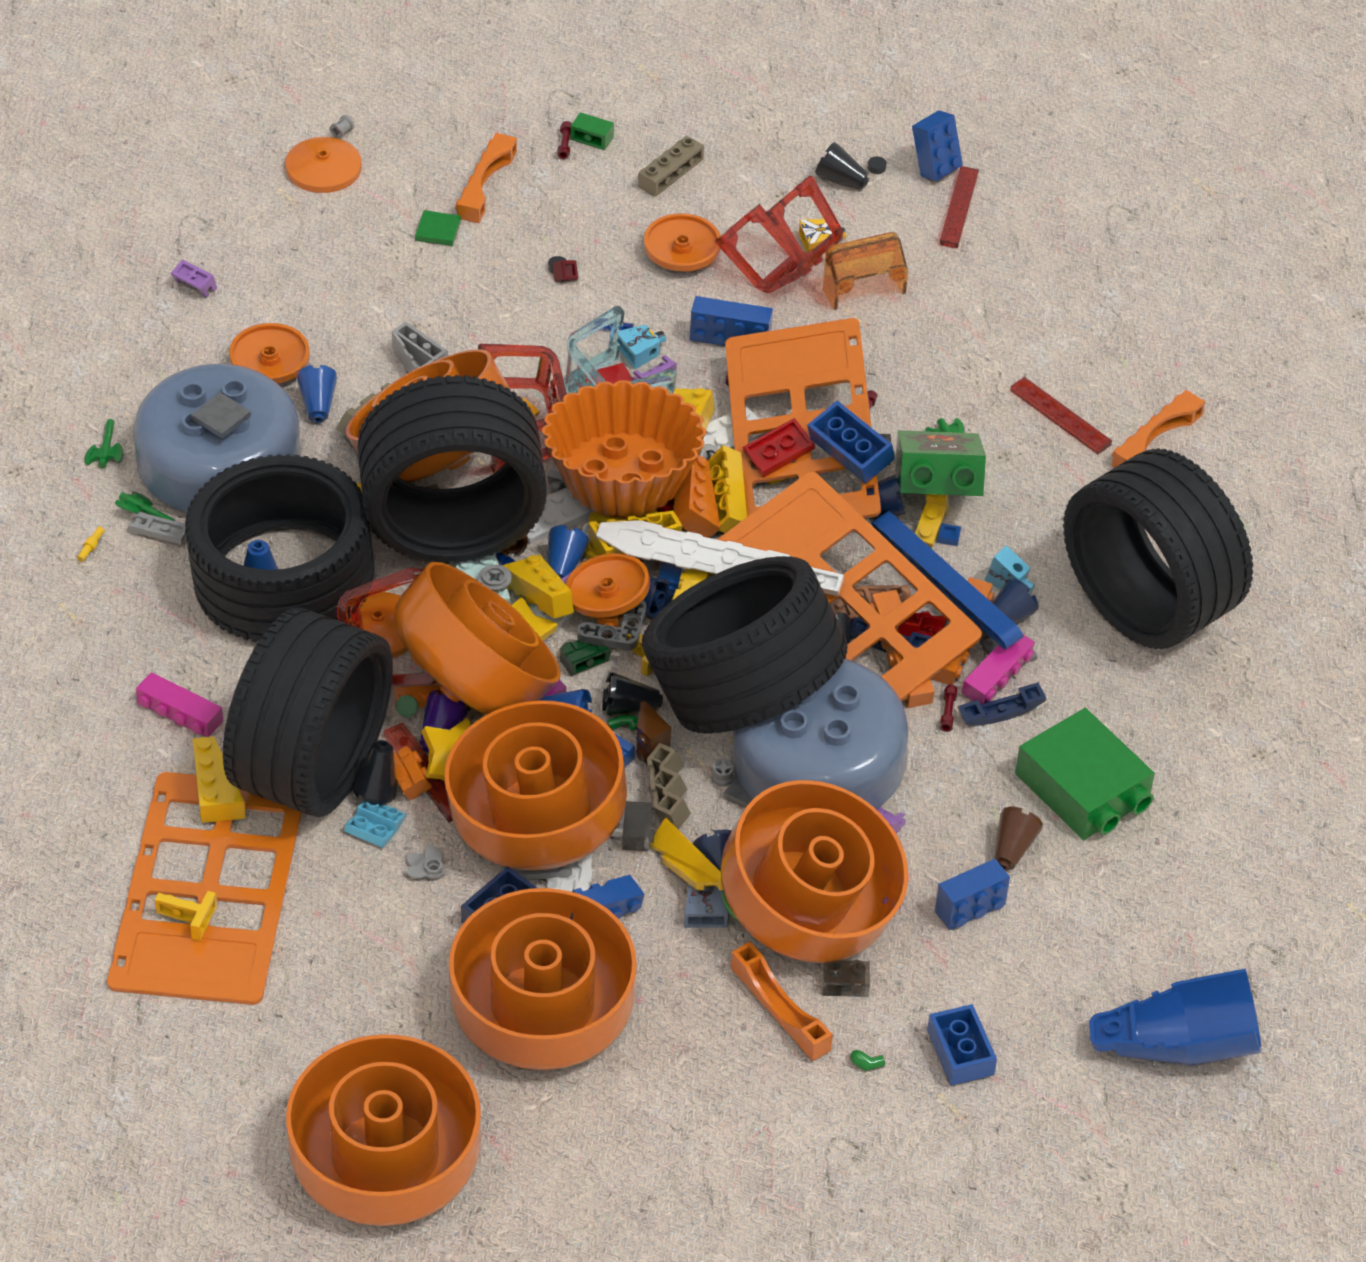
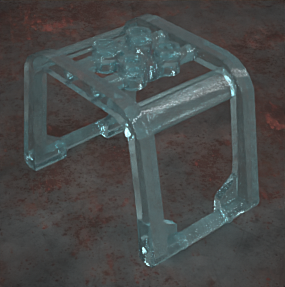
M620 306L613 307L569 335L567 339L566 372L562 382L564 396L568 393H578L579 388L583 386L595 387L600 382H607L598 373L597 369L619 359L620 344L617 342L619 327L623 326L625 314ZM609 325L611 332L608 349L588 361L578 349L576 343ZM574 360L577 364V368L572 371V363ZM671 368L629 382L632 384L645 382L650 384L652 388L657 386L667 387L669 394H673L677 373Z

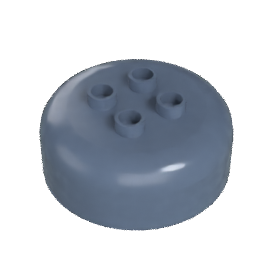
M206 364L174 373L161 381L147 394L136 413L133 435L137 470L140 478L155 497L169 506L188 512L190 502L194 500V495L198 493V490L204 487V484L209 482L211 477L217 476V473L223 472L227 467L231 468L234 464H240L241 461H249L251 458L257 459L259 456L268 457L267 455L277 456V454L295 456L296 454L301 457L299 419L293 401L278 383L266 375L247 367L232 364ZM219 392L251 411V417L223 439L193 421L191 414Z
M844 659L841 667L830 680L796 706L766 721L732 731L734 770L740 785L752 800L761 792L777 784L788 781L812 780L844 788L867 801L875 809H878L897 790L906 770L908 722L899 696L892 686L880 675L848 659Z

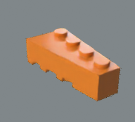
M698 455L675 495L674 513L684 529L701 534L702 537L710 538L721 527L709 461L703 456Z

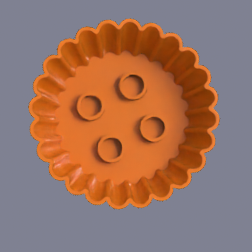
M625 380L617 381L614 384L600 382L595 387L583 386L579 388L578 393L566 394L563 397L564 402L553 404L552 413L547 414L544 419L547 425L542 428L545 446L573 498L579 500L583 506L601 515L614 518L643 516L655 511L659 507L665 506L668 500H672L704 447L703 439L706 435V429L701 426L703 423L702 416L695 414V406L690 403H684V398L681 395L669 394V391L664 387L652 388L650 384L645 382L632 384Z

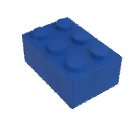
M938 110L912 125L920 175L922 177L938 181L963 166L955 116L953 114Z
M992 859L939 883L935 913L948 930L956 927H962L975 918L979 919L988 912L999 910L1006 905L1010 876L996 859Z
M973 1004L929 1014L927 1032L951 1086L995 1075L997 1058Z

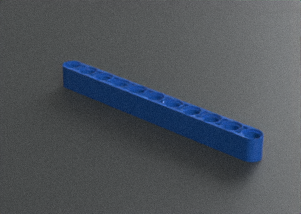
M890 511L885 512L871 522V525L1004 650H1007L1023 638L1021 630L1011 619Z

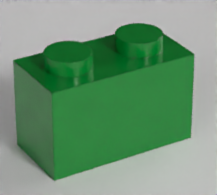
M580 112L571 125V140L605 150L614 138L613 122Z

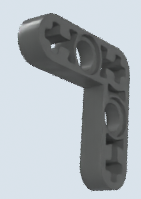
M642 600L636 607L625 612L621 628L591 622L579 624L577 627V639L582 643L621 650L635 649L638 645L646 616L645 601ZM638 608L637 614H634V610ZM636 622L638 625L631 627L627 623ZM611 634L613 637L610 639H605L602 637V635ZM628 634H630L631 639L629 641H626L628 638Z

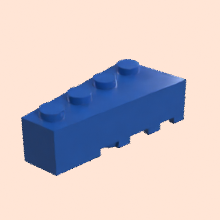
M631 875L608 880L603 886H600L598 883L592 884L585 891H582L581 888L573 889L572 891L600 903L618 919L627 913L638 911L642 907L645 895Z

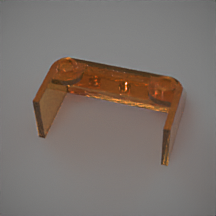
M888 232L835 244L827 249L825 254L823 291L834 310L838 309L839 295L850 292L854 286V280L889 272L890 279L896 282L902 294H906L908 268L902 243L897 233Z

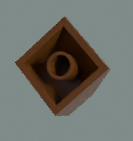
M643 701L641 702L637 724L636 755L640 761H644L647 764V758L659 743L671 747V726Z

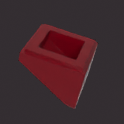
M576 260L553 262L555 282L578 280Z

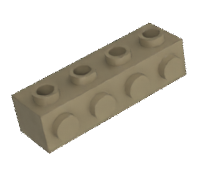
M686 135L661 156L654 159L647 167L640 170L638 173V187L654 197L658 196L704 159V145Z

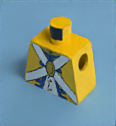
M830 219L799 220L798 234L808 258L835 251L837 249V240L846 238L845 228L834 229Z

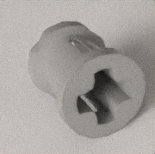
M342 115L337 123H333L329 127V130L335 138L341 139L345 132L354 128V122L349 116Z

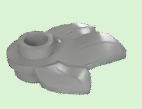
M430 844L425 851V855L407 853V862L410 867L405 870V873L415 879L424 877L438 879L442 877L445 872V866L442 863V852L436 846Z

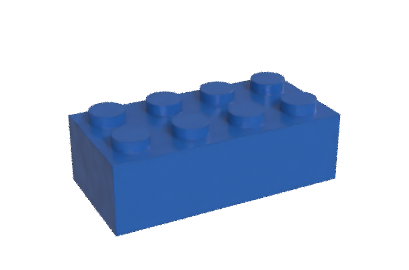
M695 296L691 310L690 341L725 346L726 340L730 337L772 331L773 308Z
M838 400L807 424L811 440L865 484L895 460L893 445Z

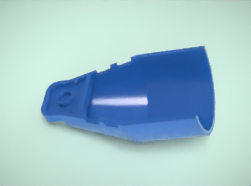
M1246 968L1177 981L1171 984L1172 988L1161 993L1158 990L1151 993L1152 996L1139 1002L1136 999L1111 1011L1097 1013L1089 1020L1090 1039L1093 1048L1100 1052L1112 1050L1118 1056L1195 1066L1262 1053L1257 1014Z

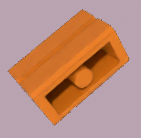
M405 746L397 751V753H394L396 781L403 794L409 800H413L420 793L429 790L432 785L428 780L430 778L425 777L427 768L421 766L420 763L423 760L417 750L412 751L408 746Z

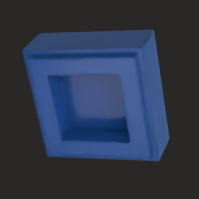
M941 524L937 543L958 546L961 527Z

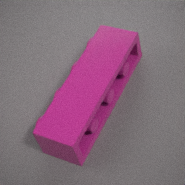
M1023 634V638L1007 650L998 645L964 680L961 693L973 701L978 700L980 705L987 701L991 702L996 696L997 690L999 688L1003 689L1009 682V678L1012 675L1018 674L1022 664L1032 659L1035 653L1033 651L1035 642Z
M152 672L136 688L137 703L142 707L149 708L160 716L167 717L178 725H183L193 730L196 734L210 737L223 722L221 706Z

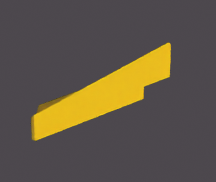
M665 818L650 842L652 849L664 854L661 856L663 864L696 890H704L705 885L716 886L719 890H723L721 872Z

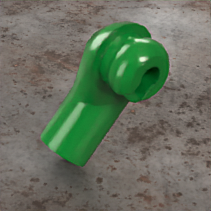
M621 715L607 720V725L611 730L628 725L631 731L637 729L638 717Z
M854 1050L850 1054L852 1063L864 1071L885 1066L883 1055L871 1058L860 1050Z

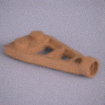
M908 584L902 586L852 587L861 597L865 598L868 604L871 603L872 594L897 590L901 602L911 597V590ZM836 599L830 604L835 615H837L836 612L846 613L850 617L851 622L859 617L842 599Z

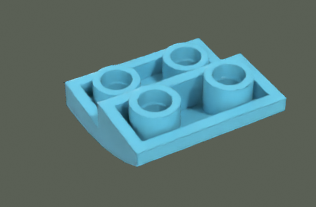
M364 800L357 807L356 815L345 824L344 832L383 848L400 828L406 818V813L394 807L368 803Z

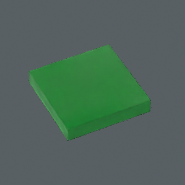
M424 210L415 234V241L453 246L461 223V216Z

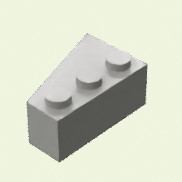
M404 322L392 330V348L408 372L448 356V350L408 322Z

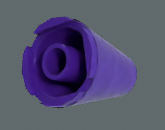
M432 691L427 697L422 730L425 726L450 730L464 720L469 708H465V703L462 701L454 702L444 693L439 695L437 694L438 691ZM421 733L419 743L422 749L429 753L428 746Z

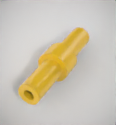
M98 526L92 536L88 537L83 543L84 547L77 556L80 562H84L89 553L97 547L98 540L105 532L102 527Z

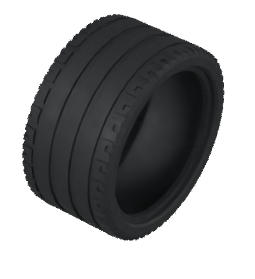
M446 375V377L436 376L433 379L430 377L427 380H418L417 383L412 382L409 386H403L400 390L393 391V394L387 395L386 399L379 401V405H375L373 411L368 413V417L365 418L358 437V460L363 506L372 532L376 534L378 539H381L383 544H387V547L390 549L393 548L397 553L401 552L403 556L408 555L409 558H417L419 561L426 560V562L433 561L449 564V562L476 561L478 558L483 559L488 555L493 556L494 553H500L503 549L510 548V545H515L518 540H522L524 535L530 532V529L535 527V523H538L539 517L542 516V511L545 509L547 498V483L538 427L530 407L527 406V403L520 396H517V393L511 392L508 387L504 388L502 384H496L495 381H487L485 378L478 379L475 376L472 378L468 375L460 377V375L451 377L450 375ZM452 451L480 452L506 462L489 477L474 484L458 488H426L411 484L398 477L406 468L424 458Z
M1160 448L1143 451L1082 487L1071 497L1066 505L1065 516L1063 517L1064 543L1066 544L1065 548L1068 552V559L1071 562V567L1079 584L1103 618L1112 627L1114 626L1118 632H1121L1123 636L1128 637L1131 641L1134 640L1137 644L1154 649L1173 647L1233 610L1246 598L1250 591L1249 588H1251V582L1253 581V556L1249 546V539L1246 536V530L1239 519L1240 516L1236 513L1234 505L1231 504L1223 489H1220L1218 483L1214 482L1213 478L1210 475L1208 476L1206 471L1201 469L1198 464H1194L1192 460L1187 459L1184 455L1181 456L1172 450L1167 451ZM1146 531L1156 542L1157 546L1159 547L1163 556L1165 557L1168 566L1164 563V561L1161 559V557L1153 547Z
M290 454L267 455L268 457L259 456L257 459L251 458L249 461H241L240 464H234L231 468H225L223 472L217 473V476L211 477L210 481L206 482L204 487L200 488L198 493L194 495V500L190 502L185 520V537L194 591L205 615H208V618L214 621L215 625H220L222 630H227L228 633H233L236 637L241 636L245 640L252 639L253 642H257L270 625L281 614L291 608L310 610L345 623V620H349L351 615L357 612L358 607L362 606V602L367 600L374 580V559L371 531L364 511L362 492L357 483L350 476H347L346 472L340 471L338 467H333L331 463L327 464L323 460H317V458L300 457V455L296 454L295 456ZM277 528L309 529L327 535L336 541L330 549L319 557L302 565L285 569H256L240 565L225 557L234 546L244 539L257 533Z
M776 556L749 561L704 579L667 604L650 622L642 636V648L675 716L687 730L703 734L742 729L766 721L789 710L811 696L830 680L841 667L848 652L844 633L815 572L808 562L792 556Z
M291 608L281 614L266 630L252 651L232 697L223 739V765L225 776L229 783L243 791L280 805H285L307 815L324 817L335 810L353 789V784L372 743L377 742L384 723L393 678L392 653L388 642L374 633L310 610Z

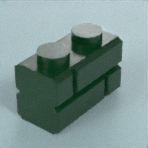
M579 640L567 642L560 647V662L566 667L570 676L608 662L610 649L609 647L582 643Z

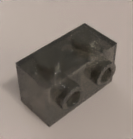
M626 801L622 850L649 852V843H654L655 829H651V825H655L656 812H652V803Z
M840 960L823 963V996L869 997L870 961Z

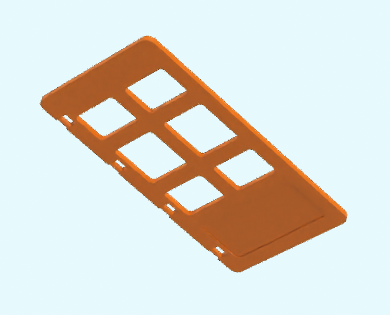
M848 318L735 336L727 339L725 347L734 447L736 451L741 452L748 517L762 507H756L754 503L753 485L756 483L794 477L801 478L808 472L820 474L846 469L833 457L812 459L811 451L798 458L795 463H789L764 478L757 469L751 468V461L742 448L749 444L748 438L750 435L770 432L795 418L809 436L807 424L826 409L807 411L806 389L846 382L850 383L852 403L845 405V407L872 428L859 321L856 318ZM850 339H856L857 345L850 346ZM862 387L863 394L856 395L855 388ZM783 392L790 393L792 406L790 414L747 420L745 406L747 398ZM877 475L866 484L861 481L862 489L860 491L839 494L864 519L876 517L881 513ZM873 488L874 495L867 496V489Z
M808 472L717 540L724 542L732 541L750 548L789 554L792 557L805 560L813 568L835 572L820 556L851 532H856L874 549V552L843 574L844 581L838 596L826 593L825 596L829 604L836 599H842L870 627L847 645L848 652L845 659L853 661L879 640H884L903 659L881 676L892 686L902 701L909 696V693L923 685L980 641L982 632L979 627L815 472ZM889 563L917 592L886 616H881L852 587L882 564ZM926 604H931L950 624L920 647L914 648L895 628Z
M173 772L160 773L156 778L154 793L107 978L108 988L119 992L250 1005L260 1003L266 986L302 812L239 789L245 801V809L282 812L285 814L279 836L231 832L233 820L216 821L213 830L165 826L170 803L199 804L196 775ZM159 795H166L164 802L157 801ZM173 842L209 846L210 849L203 880L196 883L152 878L160 843ZM146 848H153L151 856L144 855ZM235 848L276 853L269 888L257 889L220 885L219 880L226 850ZM207 891L216 893L217 901L265 906L259 930L208 925L201 941L191 938L190 924L142 919L147 896L150 894L157 895L158 893L174 897L194 898L198 900V904H201ZM132 903H140L138 911L131 910ZM119 959H126L124 967L117 966Z

